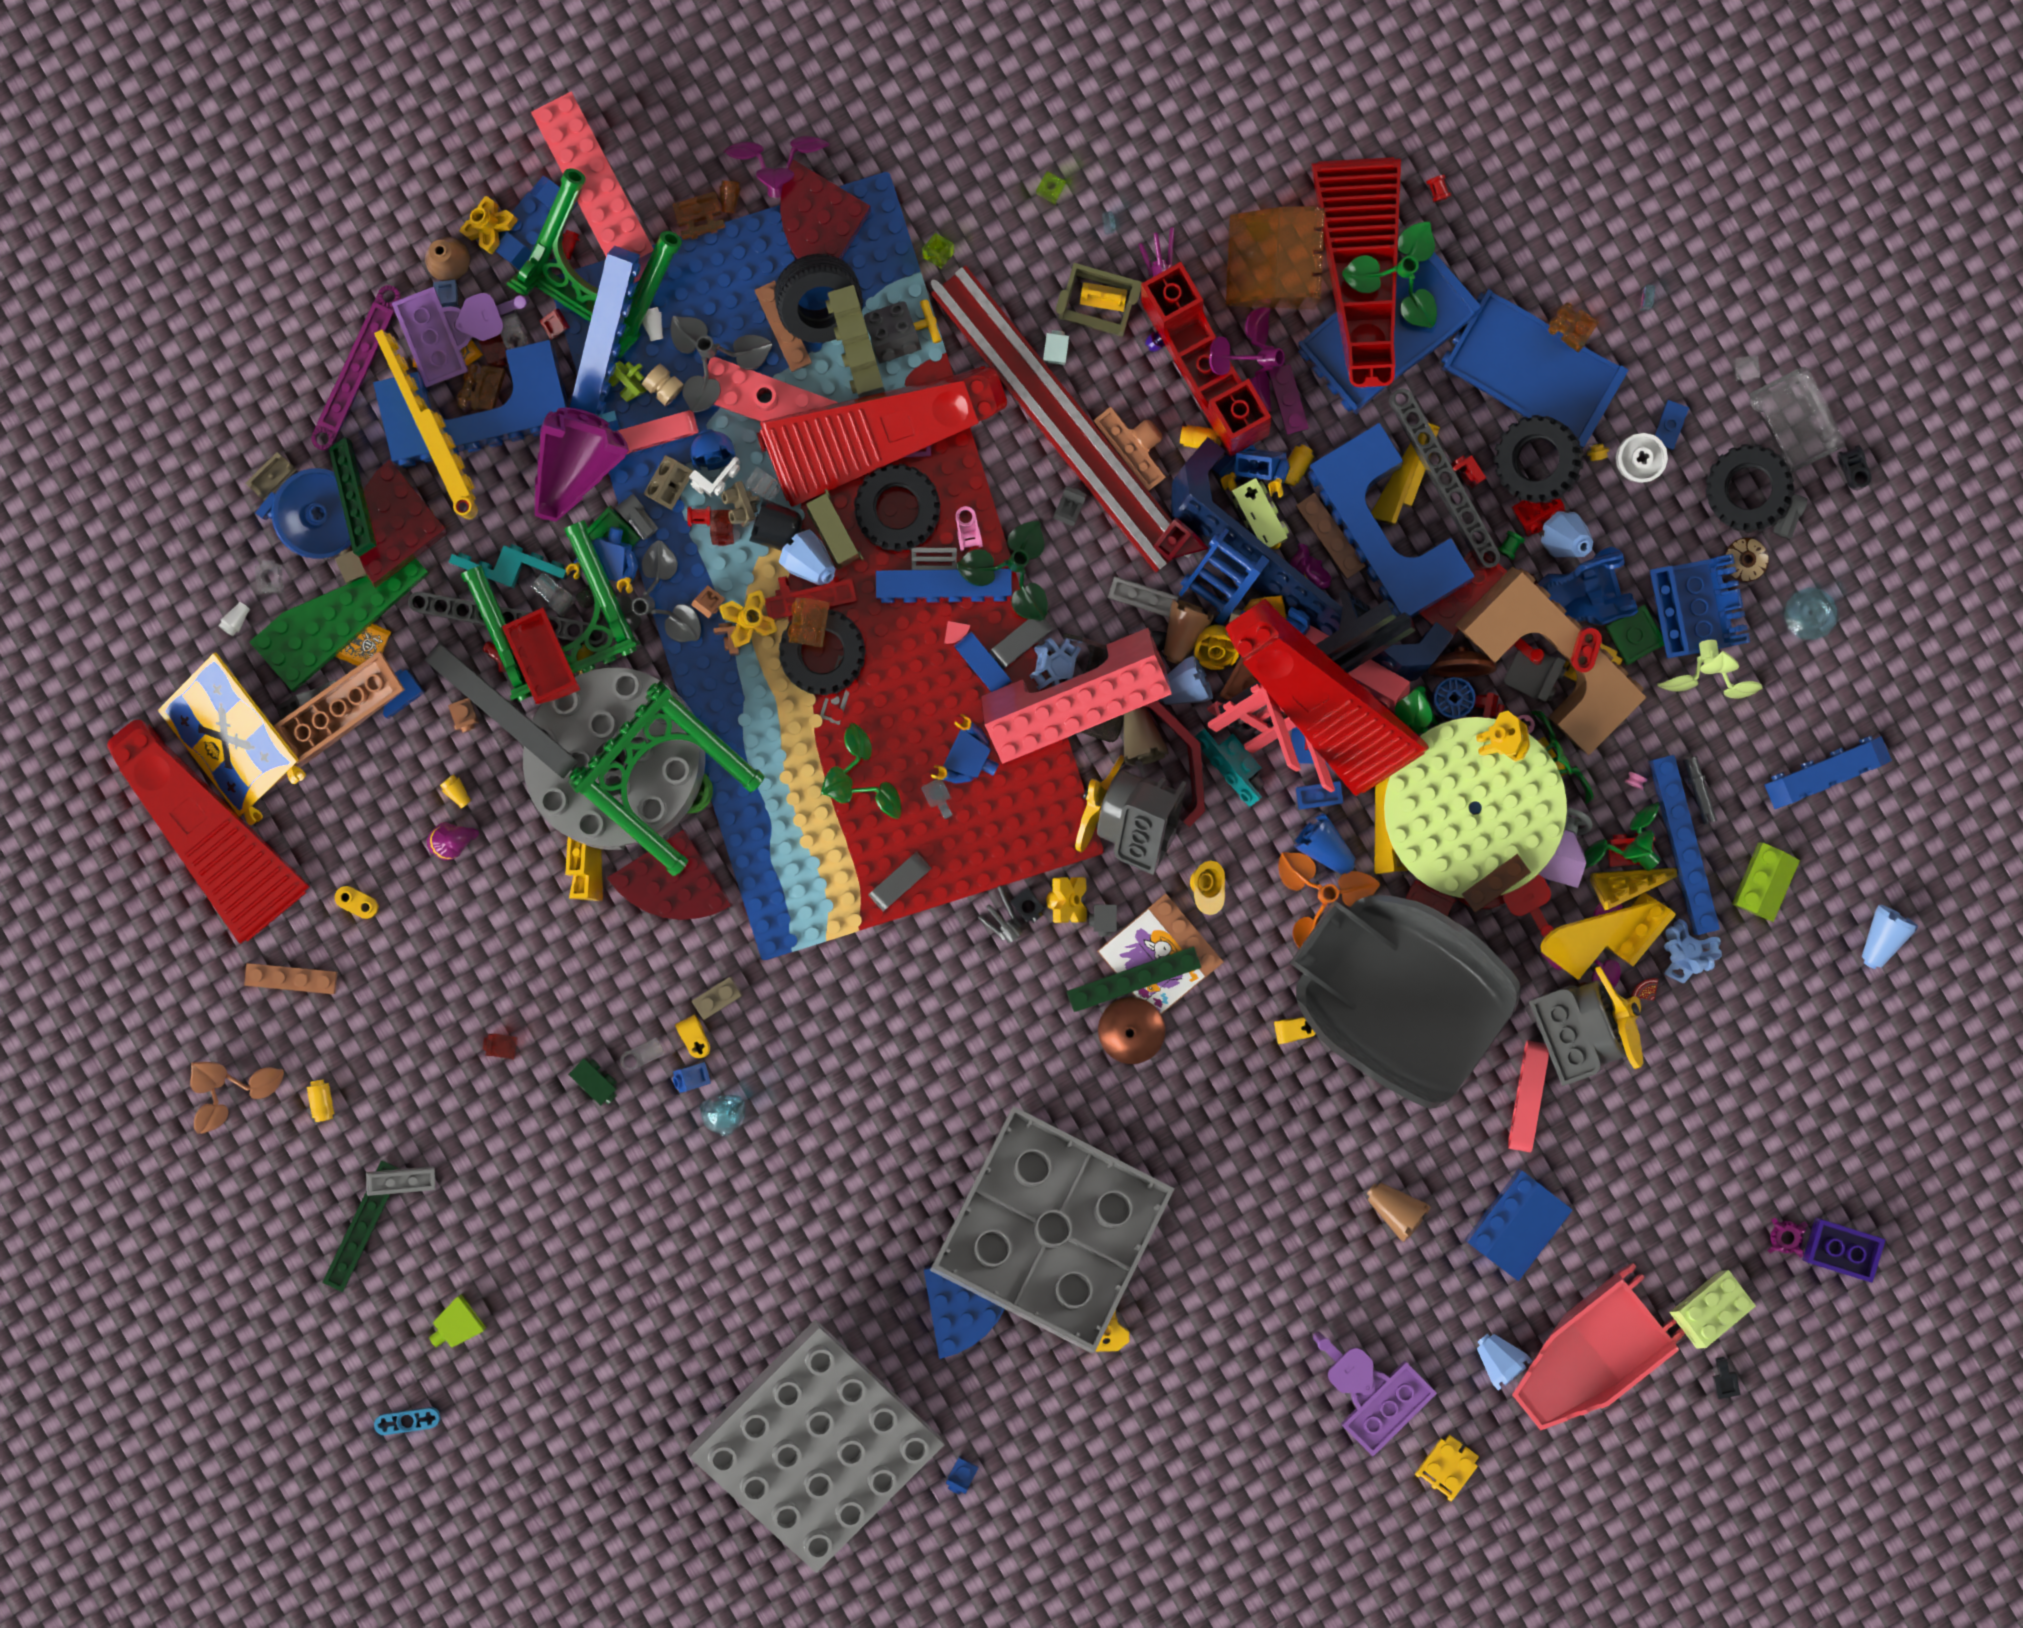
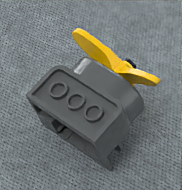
M1120 755L1105 780L1101 783L1093 778L1090 780L1083 799L1087 800L1088 803L1081 819L1075 848L1077 851L1083 852L1088 846L1097 826V835L1115 843L1114 854L1119 860L1154 875L1175 839L1187 782L1182 781L1178 790L1166 786L1167 779L1164 777L1157 782L1147 777L1143 779L1124 770L1119 771L1124 762V756Z
M1601 966L1595 968L1601 981L1595 980L1579 987L1568 985L1547 994H1542L1529 1001L1562 1086L1593 1076L1603 1070L1608 1063L1626 1056L1634 1069L1640 1068L1643 1065L1640 1034L1636 1024V1019L1641 1011L1640 1000L1636 996L1628 999L1621 997L1613 988Z

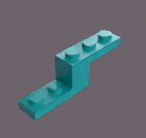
M513 544L510 547L503 546L494 570H491L493 565L483 561L476 564L471 562L472 557L460 552L458 556L451 554L449 563L465 570L482 565L486 578L513 589L524 564L564 580L568 576L564 569V564L552 560L551 564L543 561V556L534 552L529 556L522 553L523 548Z

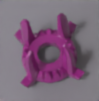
M1774 1217L1771 1220L1774 1224L1771 1232L1772 1245L1767 1251L1770 1254L1774 1251L1784 1254L1795 1252L1800 1258L1803 1257L1804 1252L1800 1247L1803 1242V1233L1806 1232L1805 1227L1808 1224L1805 1221L1799 1225L1791 1221L1779 1223ZM1786 1231L1792 1232L1794 1236L1790 1244H1784L1781 1239L1782 1234Z

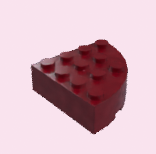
M793 159L789 170L794 172V178L783 184L780 205L782 226L789 247L796 259L820 253L836 256V258L842 260L870 214L871 206Z
M390 459L375 472L364 489L377 546L359 558L367 577L375 589L447 535L444 526Z
M681 830L666 840L688 859L687 865L676 876H672L666 871V867L647 852L607 877L617 892L631 904L645 912L663 918L678 920L698 919L718 914L733 906L686 830Z

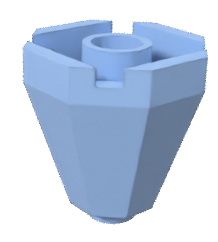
M1558 511L1544 523L1543 530L1545 532L1544 537H1541V543L1553 557H1585L1592 551L1593 540L1591 534L1577 513Z
M810 529L795 534L792 538L794 542L791 545L787 543L783 547L779 563L790 574L818 585L830 583L834 578L836 569L823 542Z
M1191 656L1184 659L1167 674L1172 694L1159 699V701H1163L1166 705L1206 702L1213 699L1209 682H1206V673L1197 657Z
M1486 1334L1478 1341L1480 1346L1477 1350L1492 1384L1498 1391L1502 1389L1500 1386L1502 1382L1506 1386L1526 1369L1524 1365L1526 1361L1529 1365L1533 1362L1526 1353L1495 1334L1492 1336Z

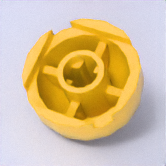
M1208 626L1195 641L1194 655L1203 667L1211 670H1221L1230 663L1233 665L1238 659L1239 653L1234 648L1229 635H1226V626Z

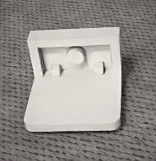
M735 456L713 484L694 470L689 476L692 481L690 484L701 495L705 492L711 498L715 494L719 496L726 487L724 482L729 477L733 479L741 469L739 468L740 460Z

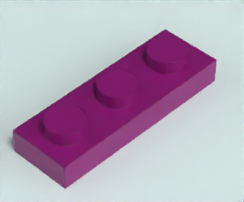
M1288 364L1268 370L1286 435L1308 430L1309 427L1291 365Z

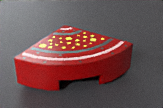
M1649 978L1643 980L1633 989L1631 996L1654 1001L1658 979Z

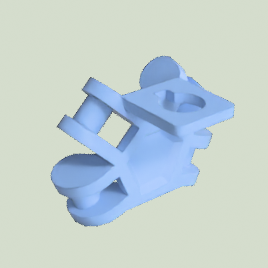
M1047 638L1043 645L1034 647L1038 658L1035 672L1029 676L1037 682L1038 686L1036 687L1038 690L1051 682L1053 687L1060 684L1059 680L1065 679L1067 681L1073 678L1076 657L1081 650L1079 646L1074 647L1070 644V640L1065 638L1058 647L1053 639ZM1052 651L1054 654L1049 656L1047 652ZM1045 670H1047V672L1051 676L1047 680H1045V678L1041 674Z
M1682 919L1675 921L1674 927L1670 926L1666 929L1665 933L1669 942L1664 945L1666 951H1670L1672 963L1665 970V975L1685 983L1693 973L1699 974L1703 972V969L1705 971L1714 969V960L1722 957V951L1719 949L1721 944L1719 937L1698 940L1689 935L1688 925ZM1703 948L1710 949L1709 951L1703 952ZM1680 968L1683 970L1684 975H1677L1673 970Z

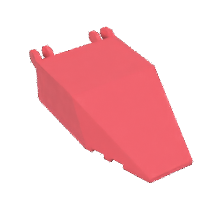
M1634 1263L1622 1268L1564 1314L1512 1393V1396L1540 1430L1609 1406L1679 1351L1676 1343L1684 1336V1331L1679 1328L1671 1337L1666 1333L1669 1328L1677 1323L1672 1317L1661 1326L1632 1290L1645 1278L1644 1275H1637L1628 1284L1624 1281L1623 1278L1632 1273L1636 1268Z

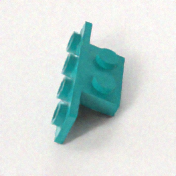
M1203 729L1194 736L1200 742L1201 751L1224 776L1226 782L1239 794L1243 802L1251 807L1262 798L1248 781L1262 767L1245 750L1234 734L1230 735L1220 745L1216 743L1206 729Z

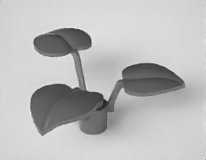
M673 316L671 320V337L676 349L685 354H690L697 349L703 361L704 378L698 375L693 376L683 386L684 400L692 412H700L710 408L720 396V384L715 379H708L707 359L713 358L717 350L731 357H736V362L741 368L752 370L760 367L765 362L772 349V342L757 335H744L734 341L733 348L735 352H731L721 347L720 344H714L712 338L708 336L706 324L700 319Z
M659 540L653 543L644 554L642 560L643 573L648 578L655 577V580L647 591L643 593V596L636 598L634 601L627 596H618L616 598L631 632L640 626L642 615L658 613L670 616L665 621V630L671 639L678 642L697 641L701 636V623L693 608L685 604H678L674 607L673 612L655 609V601L649 596L660 578L663 580L672 578L678 568L675 554L663 541ZM604 615L600 624L610 628Z

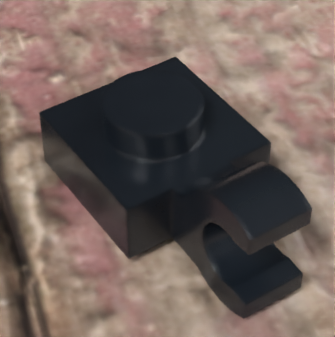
M1724 1357L1715 1358L1719 1375L1713 1376L1717 1399L1741 1395L1737 1374L1735 1371L1729 1372L1727 1359Z

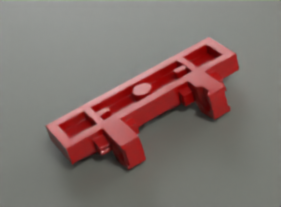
M784 576L778 578L780 589L775 590L776 596L765 598V605L768 617L774 620L803 612L806 613L811 609H823L857 601L852 579L840 581L839 576H837L828 584L796 591V588L790 589L788 578Z

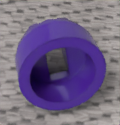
M1158 332L1151 333L1145 340V345L1152 352H1157L1165 346Z

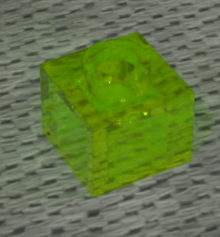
M1046 171L1036 189V194L1056 204L1066 186V181ZM1050 182L1056 186L1052 190L1047 188V184Z
M936 232L922 248L923 258L941 269L955 253L954 243Z

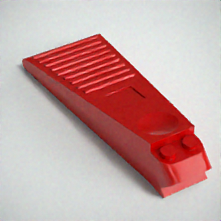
M1394 157L1311 163L1350 383L1355 387L1387 386L1393 382L1395 377L1394 326L1397 271L1379 277L1381 281L1380 288L1372 293H1361L1351 288L1344 280L1342 271L1352 260L1363 255L1371 256L1377 260L1380 265L1379 273L1397 266L1401 158L1394 159Z
M981 366L961 374L760 422L762 428L760 432L786 501H789L790 506L794 507L825 493V489L827 491L832 490L879 467H883L978 424L979 421L987 419L1005 409L1007 398L997 372L991 367L985 368V366Z
M1267 599L1262 600L1226 625L1225 629L1234 648L1243 657V664L1355 796L1370 790L1424 755L1425 751L1429 749L1427 743L1280 615Z
M133 720L110 738L107 748L119 766L120 772L240 944L245 940L248 942L306 894V890L310 888V885L171 750L150 725H147L142 720Z

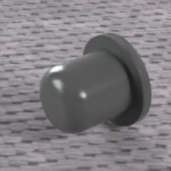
M1259 772L1248 779L1256 790L1261 789L1265 784L1259 777Z

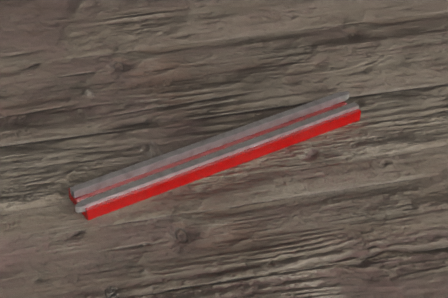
M966 265L955 272V275L943 285L936 280H931V286L934 290L931 292V296L988 367L993 368L997 372L1001 383L1153 571L1157 573L1170 561L1154 549L1153 545L1173 522Z

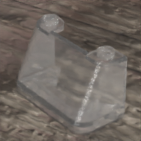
M1804 366L1749 393L1751 396L1749 400L1753 409L1764 412L1783 451L1781 457L1788 465L1791 473L1845 447L1844 439L1807 367Z

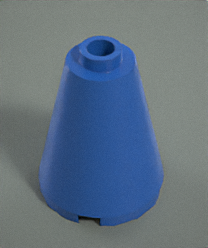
M1323 813L1315 817L1318 820L1312 825L1309 822L1295 839L1297 844L1294 847L1339 874L1350 873L1356 865L1354 863L1356 860L1355 856L1329 817Z

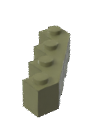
M854 285L828 292L829 300L825 302L829 314L834 313L838 327L833 329L837 341L842 340L845 354L841 355L844 366L850 367L853 380L849 381L853 394L858 393V397L861 398L885 392Z

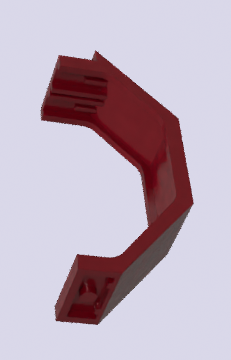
M1154 701L1145 705V707H1150L1187 745L1192 802L1181 813L1179 819L1190 828L1205 812L1200 742L1158 701Z

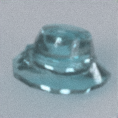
M1808 587L1796 592L1787 601L1784 618L1789 630L1797 637L1815 640L1828 635L1836 625L1838 611L1833 597L1822 589Z

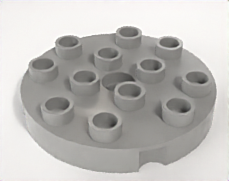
M601 668L576 676L575 678L581 690L562 698L542 703L532 719V722L578 760L576 765L563 779L524 746L523 771L526 786L533 803L541 815L555 829L573 840L590 847L605 850H624L626 845L636 843L637 841L580 792L577 794L568 782L570 780L569 776L577 767L581 768L582 765L587 768L589 767L588 762L595 755L599 756L604 750L603 746L610 738L614 739L620 733L619 728L626 721L630 722L634 718V712L641 704L645 705L648 702L645 698L647 695L646 691L653 683L657 684L660 680L633 669ZM665 685L671 691L670 694L693 714L686 702L674 690ZM661 718L654 720L649 726V733L655 736L664 734L666 721ZM671 720V722H672V730H671V733H672V732L686 733V732H685L682 728H680L673 720ZM642 728L631 742H640L643 739L647 742L650 739L645 736ZM669 740L650 748L634 765L627 783L629 805L633 812L660 836H663L675 827L694 803L704 776L705 751L690 741ZM609 770L604 776V782L611 785L621 781V770ZM620 789L614 791L607 790L622 804Z

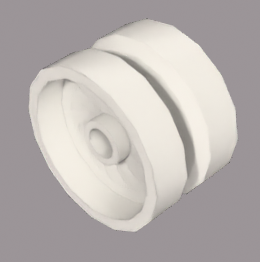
M1640 433L1631 435L1622 441L1617 448L1615 459L1621 475L1629 481L1642 483L1652 481L1662 474L1666 468L1668 455L1667 449L1660 439L1652 434ZM1639 454H1643L1645 456V460L1643 462L1637 461V457H1639Z

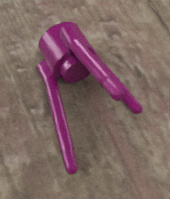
M1174 227L1170 228L1167 264L1166 260H1162L1157 232L1154 233L1157 261L1153 262V266L1143 244L1139 243L1149 276L1153 275L1154 277L1172 267Z

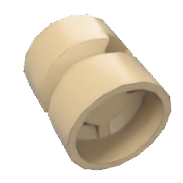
M661 363L646 376L641 384L651 394L656 393V398L664 406L670 404L684 386L675 376L670 377V371Z

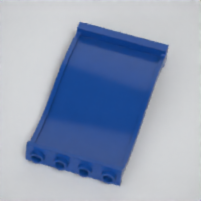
M1435 252L1428 260L1418 262L1419 267L1414 273L1415 279L1413 281V294L1419 289H1425L1434 297L1437 318L1432 328L1415 326L1404 320L1400 312V305L1404 298L1410 296L1408 293L1409 278H1403L1398 273L1396 276L1394 380L1437 349L1473 317L1482 312L1481 305ZM1337 312L1324 321L1303 341L1298 342L1300 348L1298 353L1306 362L1308 360L1311 361L1314 365L1312 369L1320 379L1324 377L1328 381L1326 386L1333 395L1339 394L1343 399L1341 404L1348 412L1352 410L1357 415L1360 409L1387 387H1355L1350 383Z
M1488 289L1485 294L1481 292L1476 301L1481 305L1482 312L1465 324L1467 326L1463 333L1458 331L1452 341L1455 344L1452 352L1447 350L1441 360L1444 364L1441 370L1447 371L1475 386L1524 417L1531 418L1532 415H1540L1541 417L1548 416L1560 421L1578 437L1580 448L1583 449L1629 370L1587 349L1526 310L1494 294L1492 290Z

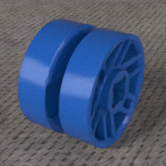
M1452 677L1436 685L1431 695V703L1435 712L1443 718L1450 720L1458 719L1467 715L1472 710L1475 703V692L1466 680ZM1452 694L1457 697L1454 703L1449 700Z

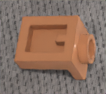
M707 585L691 605L710 618L719 611V606L723 604L725 598Z
M721 623L719 628H714L715 635L728 634V637H724L725 651H729L731 656L740 655V647L736 648L730 637L735 626H732V623Z
M469 698L448 705L455 723V730H462V733L475 729L474 725L478 724L479 720Z

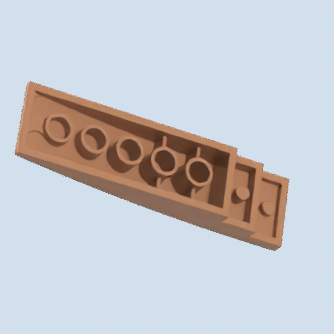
M379 651L276 723L274 728L299 759L295 766L301 768L372 716L405 689L382 652ZM286 773V774H285L280 780H278L272 787H274L276 784H278L279 782H281L282 780H284L286 777H288V774Z

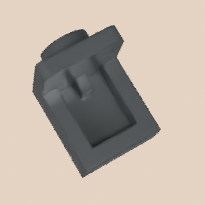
M1066 486L1053 518L1074 527L1087 495L1079 489Z

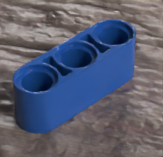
M972 632L968 633L954 645L955 649L991 692L1003 688L1012 682Z

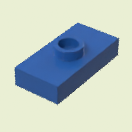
M1667 400L1654 436L1660 439L1667 449L1674 450L1689 407Z
M1333 782L1335 788L1333 792L1324 789L1321 784L1296 787L1298 810L1343 804L1341 782Z

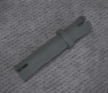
M1694 756L1691 757L1693 767L1689 758L1683 760L1690 778L1688 783L1692 785L1703 824H1708L1707 814L1710 816L1711 823L1717 821L1704 782L1706 777L1702 775L1698 757Z

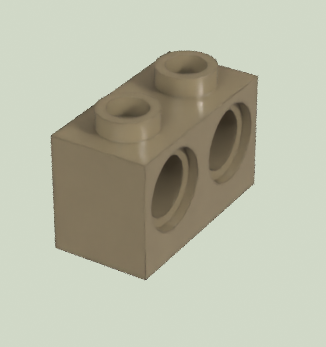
M665 455L643 494L672 510L687 485L693 470Z

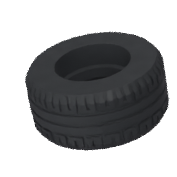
M820 253L802 256L787 265L778 277L774 291L778 315L785 329L793 336H796V338L806 342L824 343L835 340L836 335L833 328L838 326L834 313L829 314L827 307L820 310H809L803 308L798 303L807 291L815 287L824 286L838 290L854 285L862 311V292L853 269L845 261L836 258V256Z

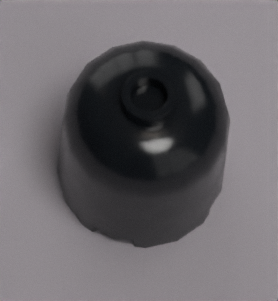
M763 499L749 541L782 551L787 543L791 545L794 542L792 538L795 534L805 531V529H802V517L792 509Z

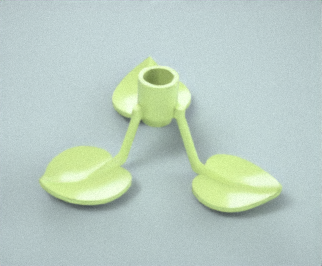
M1705 640L1699 643L1701 656L1697 657V668L1693 676L1683 675L1663 683H1657V686L1665 690L1686 691L1698 685L1697 679L1701 670L1705 674L1722 673L1729 688L1724 691V695L1729 698H1745L1763 689L1760 683L1754 681L1741 682L1736 685L1730 683L1727 673L1737 670L1739 664L1726 652L1722 651L1719 654L1716 640Z

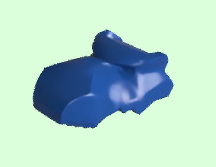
M1608 547L1599 551L1593 559L1581 563L1573 572L1567 574L1548 573L1538 583L1540 587L1542 586L1551 595L1549 600L1553 599L1556 603L1558 602L1567 611L1564 615H1569L1577 622L1587 621L1588 623L1604 625L1619 618L1634 616L1638 612L1633 594H1621L1614 569L1623 566L1625 561L1623 553L1615 547Z

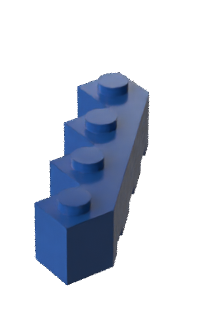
M1872 735L1860 739V744L1844 751L1843 748L1831 751V757L1814 763L1813 760L1800 764L1802 769L1785 775L1784 772L1771 776L1772 781L1764 785L1774 809L1797 802L1804 797L1821 792L1833 785L1845 782L1891 762L1892 759L1882 736L1873 739Z

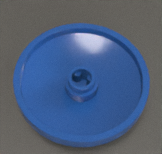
M321 468L306 469L290 476L281 484L272 502L271 516L275 532L287 548L306 558L324 559L341 553V551L351 545L333 471Z

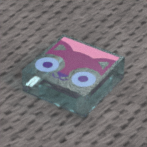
M1654 285L1643 287L1641 310L1649 311L1653 307Z

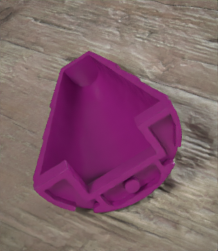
M558 408L557 412L553 413L550 411L546 415L540 430V449L538 453L537 475L535 477L534 512L536 517L543 520L558 521L580 502L583 496L598 484L610 470L625 458L629 448L619 431L614 433L608 427L609 423L581 409Z

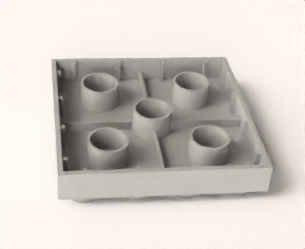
M1013 1106L930 1271L1093 1353L1100 1343L1175 1188Z
M815 1319L686 1449L691 1460L817 1573L944 1446V1443L939 1434Z

